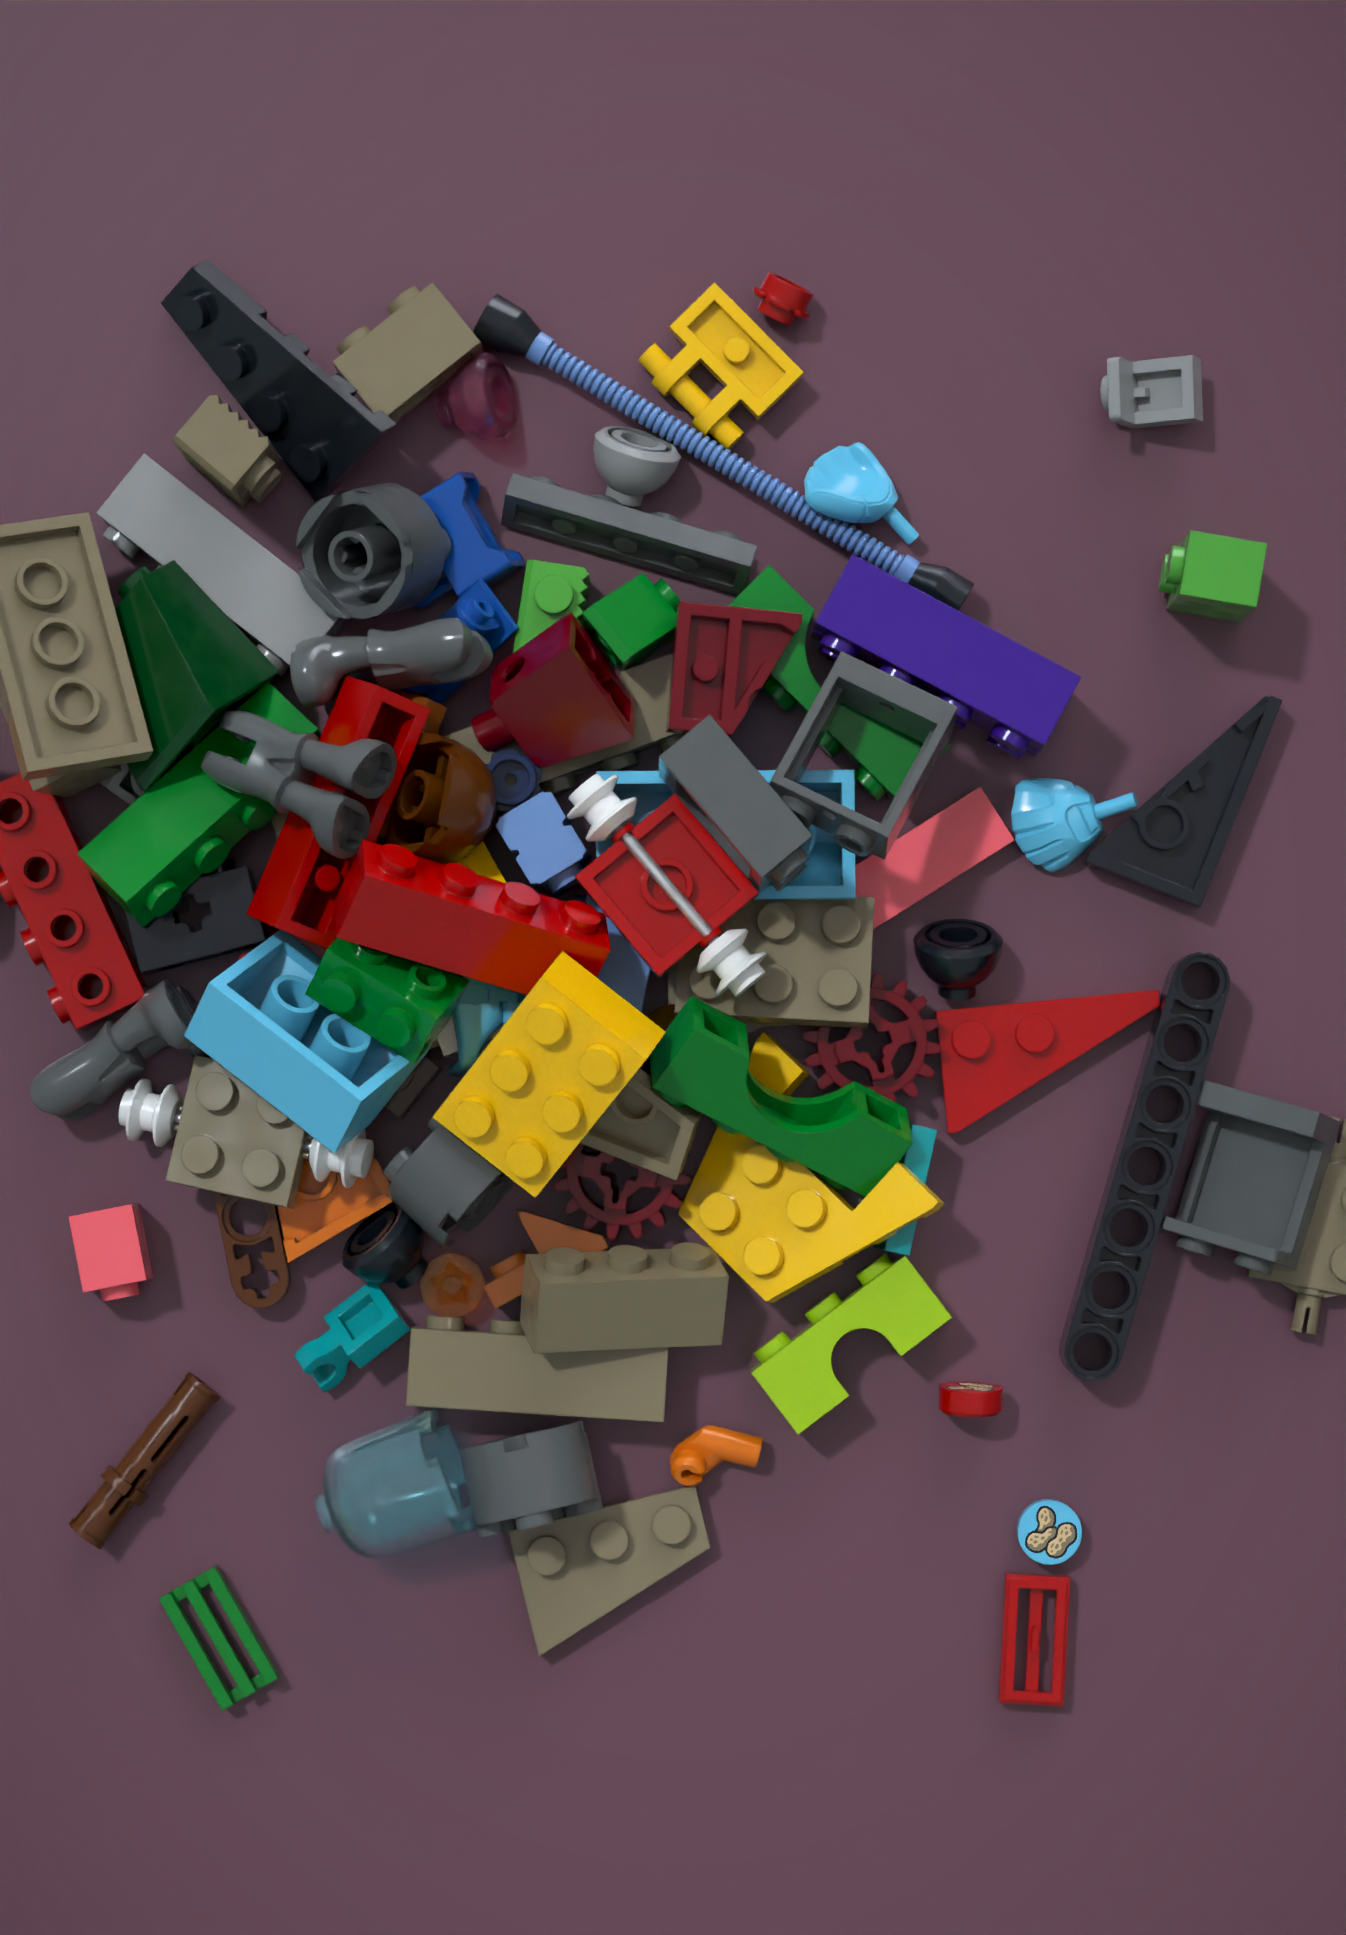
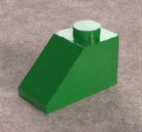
M641 573L582 612L584 627L617 669L622 672L643 663L674 637L677 604L681 600L662 578L653 585L647 576Z

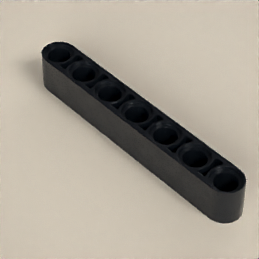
M1197 952L1180 958L1171 966L1164 982L1159 1000L1160 1006L1157 1007L1060 1339L1059 1354L1062 1364L1069 1372L1084 1380L1098 1381L1109 1377L1116 1371L1123 1356L1229 991L1230 976L1228 969L1220 958L1210 953ZM1192 964L1201 965L1212 974L1214 981L1213 990L1204 1000H1195L1189 997L1183 990L1181 983L1182 975L1185 969ZM1174 1025L1184 1026L1189 1029L1196 1041L1193 1055L1184 1062L1170 1058L1164 1048V1037L1167 1031ZM1158 1086L1170 1089L1176 1095L1178 1101V1111L1174 1118L1166 1123H1159L1153 1120L1146 1110V1098ZM1143 1147L1154 1151L1160 1161V1172L1157 1178L1145 1185L1135 1182L1128 1171V1160L1131 1154ZM1124 1209L1136 1212L1143 1225L1142 1234L1139 1239L1128 1246H1121L1116 1243L1110 1233V1222L1113 1216ZM1106 1271L1118 1273L1123 1279L1125 1286L1121 1301L1111 1307L1098 1305L1091 1292L1095 1278ZM1097 1333L1105 1340L1107 1346L1106 1357L1097 1367L1091 1369L1082 1368L1075 1361L1073 1354L1074 1345L1084 1334Z

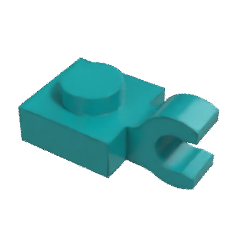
M368 1282L325 1315L323 1318L330 1329L317 1339L304 1344L294 1356L307 1375L311 1373L320 1389L326 1392L343 1380L350 1359L361 1369L411 1329L380 1284Z

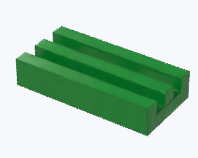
M218 1565L213 1566L159 1598L222 1711L280 1677ZM210 1584L260 1672L251 1678L200 1589ZM186 1597L189 1599L237 1684L231 1690L227 1687L179 1602Z

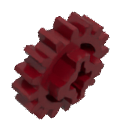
M875 973L870 983L868 1025H871L875 1034L886 1033L889 1044L880 1049L881 1059L879 1063L882 1072L878 1071L876 1061H872L868 1052L857 1053L854 1048V1042L863 1037L862 1028H849L844 1039L828 1044L831 1027L819 1026L818 1031L802 1033V1040L811 1044H817V1053L804 1060L805 1065L811 1067L821 1065L825 1071L819 1078L816 1086L822 1089L834 1082L838 1087L842 1088L852 1081L846 1078L837 1069L836 1065L852 1062L867 1070L872 1086H863L896 1102L894 1092L900 1089L909 1097L915 1098L919 1093L912 1079L916 1075L932 1078L935 1073L929 1065L923 1062L925 1055L941 1052V1045L929 1042L926 1038L927 1032L939 1026L938 1019L922 1020L918 1014L927 1003V999L922 996L909 1003L903 998L907 982L901 980L894 986L892 991L884 989L882 974ZM871 1000L883 1001L894 1006L907 1020L893 1024L876 1015ZM914 1042V1051L909 1065L895 1079L891 1062L900 1046Z
M579 1143L560 1167L566 1169L567 1177L553 1184L554 1191L570 1190L573 1199L564 1208L567 1215L581 1208L587 1213L583 1225L584 1230L590 1231L601 1221L607 1223L608 1239L614 1240L617 1238L621 1226L628 1225L630 1232L636 1239L644 1235L643 1220L649 1218L659 1228L667 1223L665 1214L661 1209L664 1204L677 1209L684 1203L683 1199L673 1190L675 1185L689 1184L692 1175L682 1171L678 1179L674 1180L628 1162V1165L638 1168V1176H633L626 1180L618 1198L619 1185H616V1174L606 1172V1164L612 1163L618 1158L604 1152H584L586 1145ZM581 1176L582 1178L593 1179L604 1193V1207L600 1206L589 1196L583 1186ZM642 1186L661 1188L650 1204L639 1210L629 1212L634 1192Z

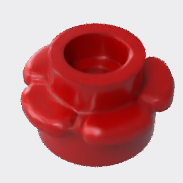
M768 272L761 288L754 286L753 293L762 298L757 310L788 326L792 325L796 316L802 319L809 318L810 314L807 313L806 309L814 294L807 289L772 272Z

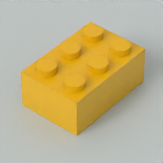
M562 951L432 1118L536 1198L646 1061L666 1031Z

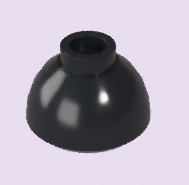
M946 919L930 923L919 930L913 938L914 952L919 966L926 976L938 985V994L942 998L954 1001L968 1000L976 995V986L986 980L996 968L1003 946L1002 936L991 926L968 919Z
M395 1203L389 1204L370 1215L352 1233L343 1249L342 1265L350 1273L365 1281L378 1284L394 1282L400 1289H405L418 1281L428 1267V1262L422 1256L424 1246L423 1230Z

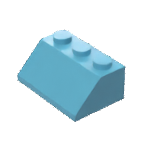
M279 930L208 983L184 1036L335 1154L372 1123L427 1054L430 1046L413 1064L305 995L322 959L290 934Z

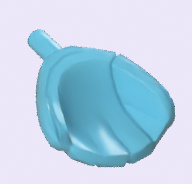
M857 442L848 447L839 445L821 455L814 461V465L809 468L804 479L805 500L816 512L849 523H873L883 517L907 545L911 544L919 536V533L893 506L898 499L894 484L884 467L864 444Z
M1029 778L1020 781L1015 786L1011 826L1012 831L1015 833V841L1026 858L1034 865L1042 866L1048 872H1056L1074 862L1097 840L1103 832V818L1137 808L1138 800L1135 793L1131 792L1097 804L1090 792L1078 785H1074L1070 781L1057 778Z

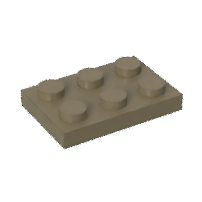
M856 897L855 900H752L720 928L723 931L722 934L732 929H747L748 934L743 946L750 954L766 951L767 955L759 962L766 973L738 997H735L729 989L717 996L716 990L721 981L718 975L713 970L702 973L696 971L700 954L709 946L707 945L703 949L698 945L677 963L675 1017L688 999L693 996L741 1022L868 1029L875 897Z

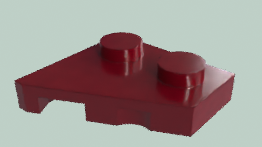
M679 601L676 610L666 732L687 734L710 714L729 738H731L785 648L800 627L803 613Z

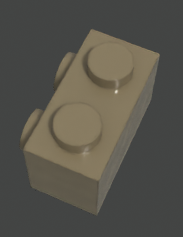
M433 282L422 291L417 286H413L400 294L387 307V311L390 314L387 319L372 331L364 325L352 332L337 347L341 355L332 361L337 373L357 389L355 396L369 411L375 413L382 410L395 423L483 354L481 341Z

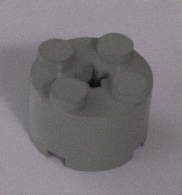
M397 483L376 484L324 497L309 509L297 532L296 548L302 547L304 567L298 569L308 595L327 613L344 619H371L411 608L426 599L434 590L441 577L444 562L451 552V541L448 533L440 526L430 506L419 495Z
M431 1118L427 1127L432 1133L416 1150L410 1146L403 1148L387 1165L383 1175L391 1181L387 1190V1196L442 1248L447 1249L456 1243L448 1233L459 1225L468 1234L497 1206L515 1182L438 1121Z
M582 1420L459 1449L462 1460L461 1466L478 1538L505 1533L516 1528L519 1531L553 1523L555 1519L565 1516L563 1507L567 1518L604 1509L588 1436L585 1433Z

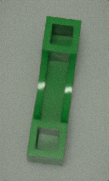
M768 565L728 606L803 613L800 627L777 661L762 689L785 712H788L795 706L806 716L821 689L810 671L805 651L806 633L815 609ZM841 704L819 747L831 757L840 750L857 767L854 771L855 782L876 802L884 795L892 802L923 743ZM947 742V744H946V746H945V748H944V750H943L941 756L939 757V759H940V758L948 751V749L950 748L951 744H950L949 742Z
M693 996L682 1007L666 1029V1033L649 1055L652 1088L656 1089L666 1101L678 1107H685L687 1105L711 1117L718 1127L730 1134L739 1135L742 1133L765 1145L778 1159L788 1163L796 1161L818 1172L828 1184L839 1190H847L849 1188L866 1197L892 1167L900 1161L913 1144L907 1108L856 1081H852L829 1094L807 1098L786 1096L764 1086L748 1068L750 1054L746 1024Z

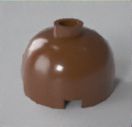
M421 733L378 836L386 838L388 844L402 846L416 856L438 863H455L466 858L490 833L496 821V789L491 771L472 749L460 742L438 734Z

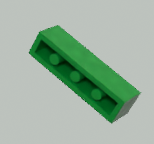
M269 682L236 710L259 715L296 733H314L318 739L321 737L318 728ZM217 727L77 853L93 879L142 928L155 917L163 916L171 911L179 902L184 890L203 873H210L217 869L225 861L230 849L249 831L263 827L275 814L276 809L269 802L228 789L212 780L201 769V764L207 751H212L222 756H230L246 765L255 746L254 744H246L234 735Z

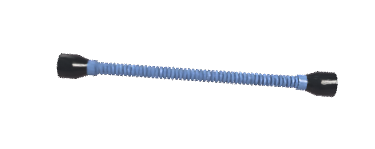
M496 294L481 314L473 333L484 345L500 354L526 358L539 367L541 365H549L548 368L550 370L556 369V374L560 375L563 373V378H569L571 383L576 382L578 387L583 386V390L586 392L590 390L592 396L597 394V399L602 400L604 398V403L609 404L611 402L612 408L618 407V411L621 413L625 411V416L629 417L632 415L631 419L634 421L639 420L638 423L640 425L646 424L645 428H653V433L657 434L660 432L659 436L661 438L666 436L668 442L673 440V445L679 446L680 444V449L683 451L687 449L689 455L694 453V458L699 459L701 457V462L703 463L708 461V466H715V470L718 472L722 470V475L726 476L729 474L730 480L736 479L735 482L737 484L743 483L742 486L744 488L750 487L749 491L752 493L757 491L756 495L758 497L763 495L765 501L770 499V504H778V509L785 508L784 512L786 514L792 512L791 517L796 518L798 516V521H805L806 526L812 525L814 531L819 529V534L823 535L826 533L827 539L833 538L834 543L840 542L839 545L841 547L847 546L846 549L849 552L854 550L853 554L855 556L860 554L861 559H868V563H875L874 566L882 567L881 570L888 571L894 577L958 611L973 588V582L948 567L923 563L908 554L906 556L902 554L898 556L896 550L891 552L889 546L884 548L883 542L876 543L877 539L874 537L870 539L868 533L863 535V530L858 529L856 531L855 525L849 526V522H842L816 512L807 504L805 495L800 496L801 493L799 491L793 492L794 489L792 487L786 488L787 484L784 482L779 484V479L775 478L773 480L771 474L766 476V471H758V466L752 467V463L749 461L745 463L743 457L738 459V454L736 453L731 455V450H724V446L721 444L717 446V441L712 440L710 442V437H703L702 432L696 433L697 430L695 428L689 429V424L685 423L682 425V420H675L676 417L674 415L668 416L669 412L667 411L661 412V407L654 408V403L650 402L647 404L648 400L646 398L641 400V395H634L633 390L627 391V387L624 385L620 387V382L615 381L613 383V378H606L605 373L599 374L600 371L598 369L592 370V365L588 364L585 366V361H579L577 356L572 357L570 352L565 353V349L562 347L558 349L555 339L543 333L524 309L501 295Z

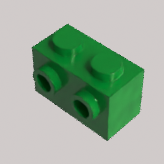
M336 938L327 948L305 995L415 1064L447 1025L470 980L459 974Z

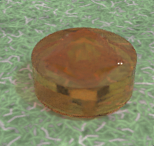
M447 1253L436 1257L428 1264L425 1273L421 1277V1294L425 1303L435 1313L442 1316L459 1317L471 1312L480 1303L485 1291L483 1287L485 1285V1278L480 1266L472 1258L460 1253Z

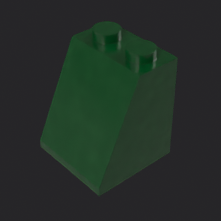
M175 560L152 572L146 567L140 568L117 591L123 600L115 608L153 748V752L148 760L127 763L135 781L144 791L152 787L219 726L225 711H236L279 672Z

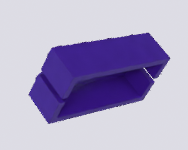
M853 554L818 616L812 633V638L820 642L818 652L824 657L836 662L842 651L957 706L955 727L964 729L968 722L990 733L986 740L990 746L1019 760L1025 752L1035 757L1045 746L1081 679V676Z

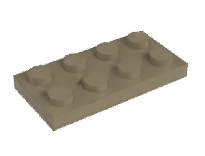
M89 512L0 525V697L22 781L145 761L149 759L153 752Z

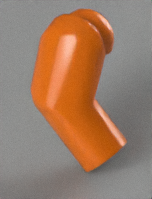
M705 1425L676 1445L669 1461L671 1475L678 1484L691 1487L699 1484L703 1480L702 1476L722 1461L756 1468L763 1438L714 1425Z

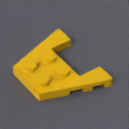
M763 1032L758 1037L750 1053L749 1070L764 1086L777 1093L790 1096L810 1072L772 1035ZM717 1126L678 1215L766 1302L774 1303L842 1265L844 1260L873 1244L878 1245L896 1235L898 1230L910 1223L937 1212L945 1203L905 1164L897 1162L854 1209L816 1171L796 1161L793 1163L784 1162L775 1157L765 1145L742 1133L733 1135Z

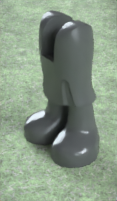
M442 618L397 631L369 629L367 636L332 637L324 635L305 639L296 644L291 654L290 671L294 691L303 706L314 708L324 705L329 718L346 676L376 684L387 690H400L419 685L454 683L483 673L490 666L493 653L488 641L478 632L469 629L463 621L458 618Z
M225 711L218 727L246 744H254L253 751L246 765L230 756H222L212 751H207L202 761L201 769L212 780L228 789L265 800L279 813L292 812L303 818L310 824L320 848L328 854L344 860L353 857L357 853L362 840H366L368 836L370 814L367 808L353 798L338 792L320 789L313 786L318 774L354 794L367 799L378 798L386 792L394 778L397 764L395 749L383 741L365 738L345 746L328 744L319 741L314 733H296L250 712Z
M164 979L146 991L141 999L116 1023L109 1020L106 1021L92 1040L45 1067L33 1079L30 1085L32 1102L43 1112L56 1115L66 1121H74L91 1113L126 1083L145 1072L147 1066L145 1061L165 1048L171 1046L177 1050L184 1049L192 1057L197 1055L211 1058L184 1036L198 1007V1002L181 985L176 988L169 979Z

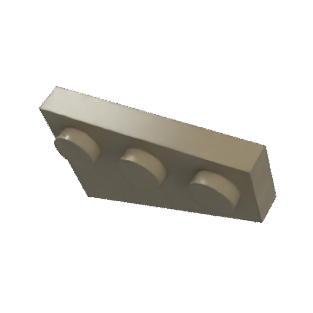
M639 1068L581 1140L580 1144L677 1180L684 1169L701 1115L687 1105L685 1107H678L666 1101L656 1089L652 1088L651 1076Z
M682 1486L605 1505L602 1510L568 1518L565 1515L555 1519V1522L519 1531H517V1528L508 1531L539 1656L710 1548L696 1486Z

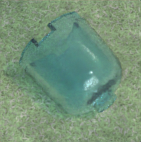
M432 1408L352 1439L333 1450L325 1461L322 1475L323 1494L315 1497L318 1517L327 1533L336 1530L342 1542L357 1555L369 1559L384 1558L462 1535L476 1529L471 1506L464 1508L459 1485L465 1484L459 1452L460 1447L449 1424L436 1428V1421L439 1420L438 1409Z

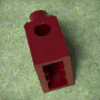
M570 613L497 664L492 671L489 702L492 708L472 718L474 734L479 744L487 752H492L516 740L534 765L546 767L633 739L636 701L578 620Z

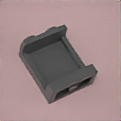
M1203 1080L1196 1105L1208 1109L1206 1120L1175 1218L1163 1215L1160 1228L1178 1234L1176 1247L1213 1258L1215 1248L1218 1246L1237 1252L1234 1264L1247 1269L1271 1275L1274 1264L1296 1270L1341 1122L1320 1112Z

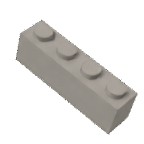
M145 453L96 512L109 525L102 536L131 559L140 550L159 565L156 569L175 560L239 629L258 643L257 648L276 667L279 671L277 674L281 677L290 668L291 654L296 644L305 639L324 635L335 637L348 621V619L334 617L321 609L306 592L299 574Z

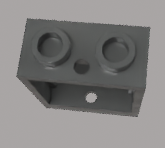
M841 651L770 781V786L806 828H809L812 824L834 835L836 843L853 854L868 856L871 853L885 860L954 731L958 707ZM841 704L923 743L881 823L798 784Z
M710 714L659 756V777L679 797L759 893L770 884L779 892L808 867L805 863L810 859L807 853L809 852L813 835Z

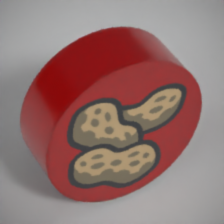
M973 1381L947 1382L939 1385L938 1409L944 1414L958 1417H991L998 1415L1002 1411L1003 1387L1000 1385Z

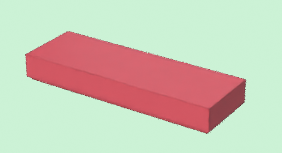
M980 786L896 839L885 860L873 854L855 865L856 897H875L874 930L1014 841V838Z

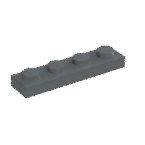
M512 473L505 493L501 525L739 595L747 587L757 545L744 542L734 533L723 530L710 532L683 524L678 518L667 513L654 512L650 514L623 506L616 499L607 495H585L562 488L555 481L542 476H531L528 478Z

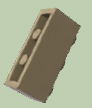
M690 1242L676 1244L671 1249L644 1250L633 1245H618L612 1247L609 1251L580 1252L573 1248L557 1247L548 1250L546 1253L525 1254L520 1325L533 1353L722 1345L729 1275L716 1252L711 1247Z

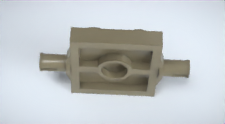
M1331 1117L1337 1121H1340V1118ZM1343 1119L1339 1143L1337 1144L1335 1140L1296 1270L1274 1264L1271 1275L1251 1269L1248 1272V1277L1279 1282L1293 1292H1297L1292 1326L1290 1327L1292 1331L1302 1332L1306 1308H1309L1305 1333L1317 1335L1323 1297L1346 1295V1119Z

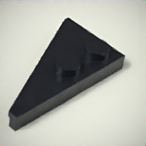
M1271 695L1262 698L1087 854L1084 863L1195 908L1201 907L1282 700Z

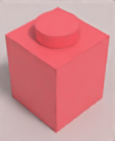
M139 1203L68 1217L83 1293L100 1289L102 1302L139 1295L138 1282L154 1278Z

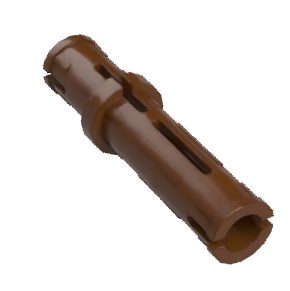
M188 1371L186 1373L185 1379L155 1417L147 1424L144 1431L115 1467L108 1465L101 1473V1477L104 1479L103 1483L77 1516L68 1523L77 1534L93 1546L102 1549L105 1545L104 1542L133 1505L142 1506L149 1497L145 1490L174 1453L182 1446L185 1439L214 1402L220 1399L221 1396L214 1389Z

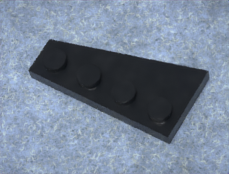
M209 260L191 267L161 302L162 306L264 437L268 436L276 452L315 502L330 495L397 425L382 410L372 413L354 398L357 389L339 373L330 377L308 358L307 355L310 348L293 333L286 336L282 335L266 321L267 311Z

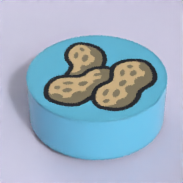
M1041 1499L1031 1503L1023 1510L1017 1522L1016 1535L1020 1547L1031 1559L1042 1564L1053 1565L1066 1561L1077 1551L1082 1538V1527L1078 1516L1068 1505L1055 1499Z

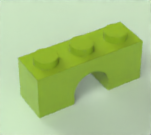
M886 1253L882 1254L855 1275L862 1285L841 1300L835 1291L804 1314L811 1324L790 1339L783 1330L753 1353L760 1363L750 1370L752 1375L797 1434H800L849 1396L835 1377L831 1365L833 1348L844 1334L860 1328L875 1330L888 1340L898 1355L902 1356L952 1318L905 1255L902 1254L892 1261Z

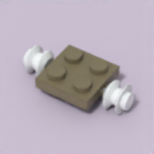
M195 1055L184 1103L176 1085H167L161 1095L153 1093L150 1080L142 1078L134 1089L128 1088L125 1091L119 1107V1124L126 1126V1135L130 1141H137L144 1131H149L153 1134L154 1144L157 1147H163L176 1135L165 1181L294 1209L305 1159L309 1160L316 1181L323 1182L331 1171L341 1174L342 1184L346 1188L352 1187L357 1177L365 1178L367 1176L373 1159L374 1143L372 1140L366 1139L365 1129L334 1154L217 1061Z

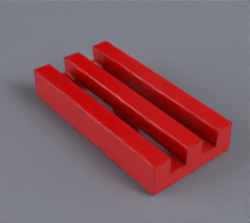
M1005 1572L998 1692L999 1703L1064 1706L1070 1577L1068 1575L1049 1576L1033 1573L1018 1574L1015 1572ZM1019 1588H1029L1024 1690H1013ZM1043 1589L1055 1590L1050 1692L1038 1691Z

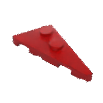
M1149 990L935 1011V1019H938L939 1022L936 1031L938 1044L941 1045L939 1062L946 1132L957 1133L1154 1010L1160 1006L1159 991Z

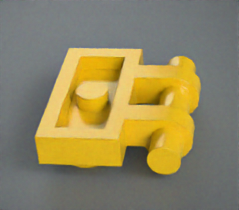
M715 282L669 326V331L680 341L684 348L671 359L654 343L638 359V362L654 377L651 384L664 397L671 394L694 417L691 424L699 432H702L704 437L711 434L725 449L733 447L744 435V432L728 417L738 404L741 403L759 420L804 374ZM699 363L725 387L713 399L688 376Z

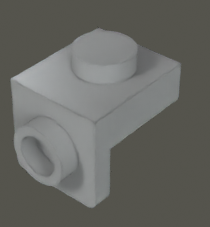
M1194 355L1130 361L1123 357L1108 358L1107 375L1102 378L1100 394L1103 408L1109 414L1110 421L1130 429L1203 422L1201 358Z

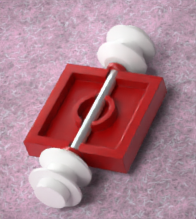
M598 773L593 775L569 796L568 799L574 807L567 814V818L570 820L583 816L588 821L591 827L585 838L587 842L605 841L612 837L611 841L614 844L575 876V880L658 978L664 975L698 945L703 949L709 945L700 954L696 971L702 973L713 970L718 975L721 981L716 990L717 996L729 989L735 997H738L766 973L759 962L765 958L767 953L763 951L750 954L743 946L748 934L747 929H732L722 934L723 931L720 927L759 895V892L676 794H673L634 827L629 821L634 816L637 799L635 797L625 800L618 798L613 792L619 778L617 775H613L605 781Z

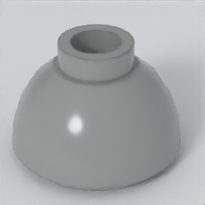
M608 426L597 431L594 436V462L598 473L607 484L605 495L616 499L622 505L641 506L644 495L658 490L669 481L681 459V455L671 442L643 430L623 426Z

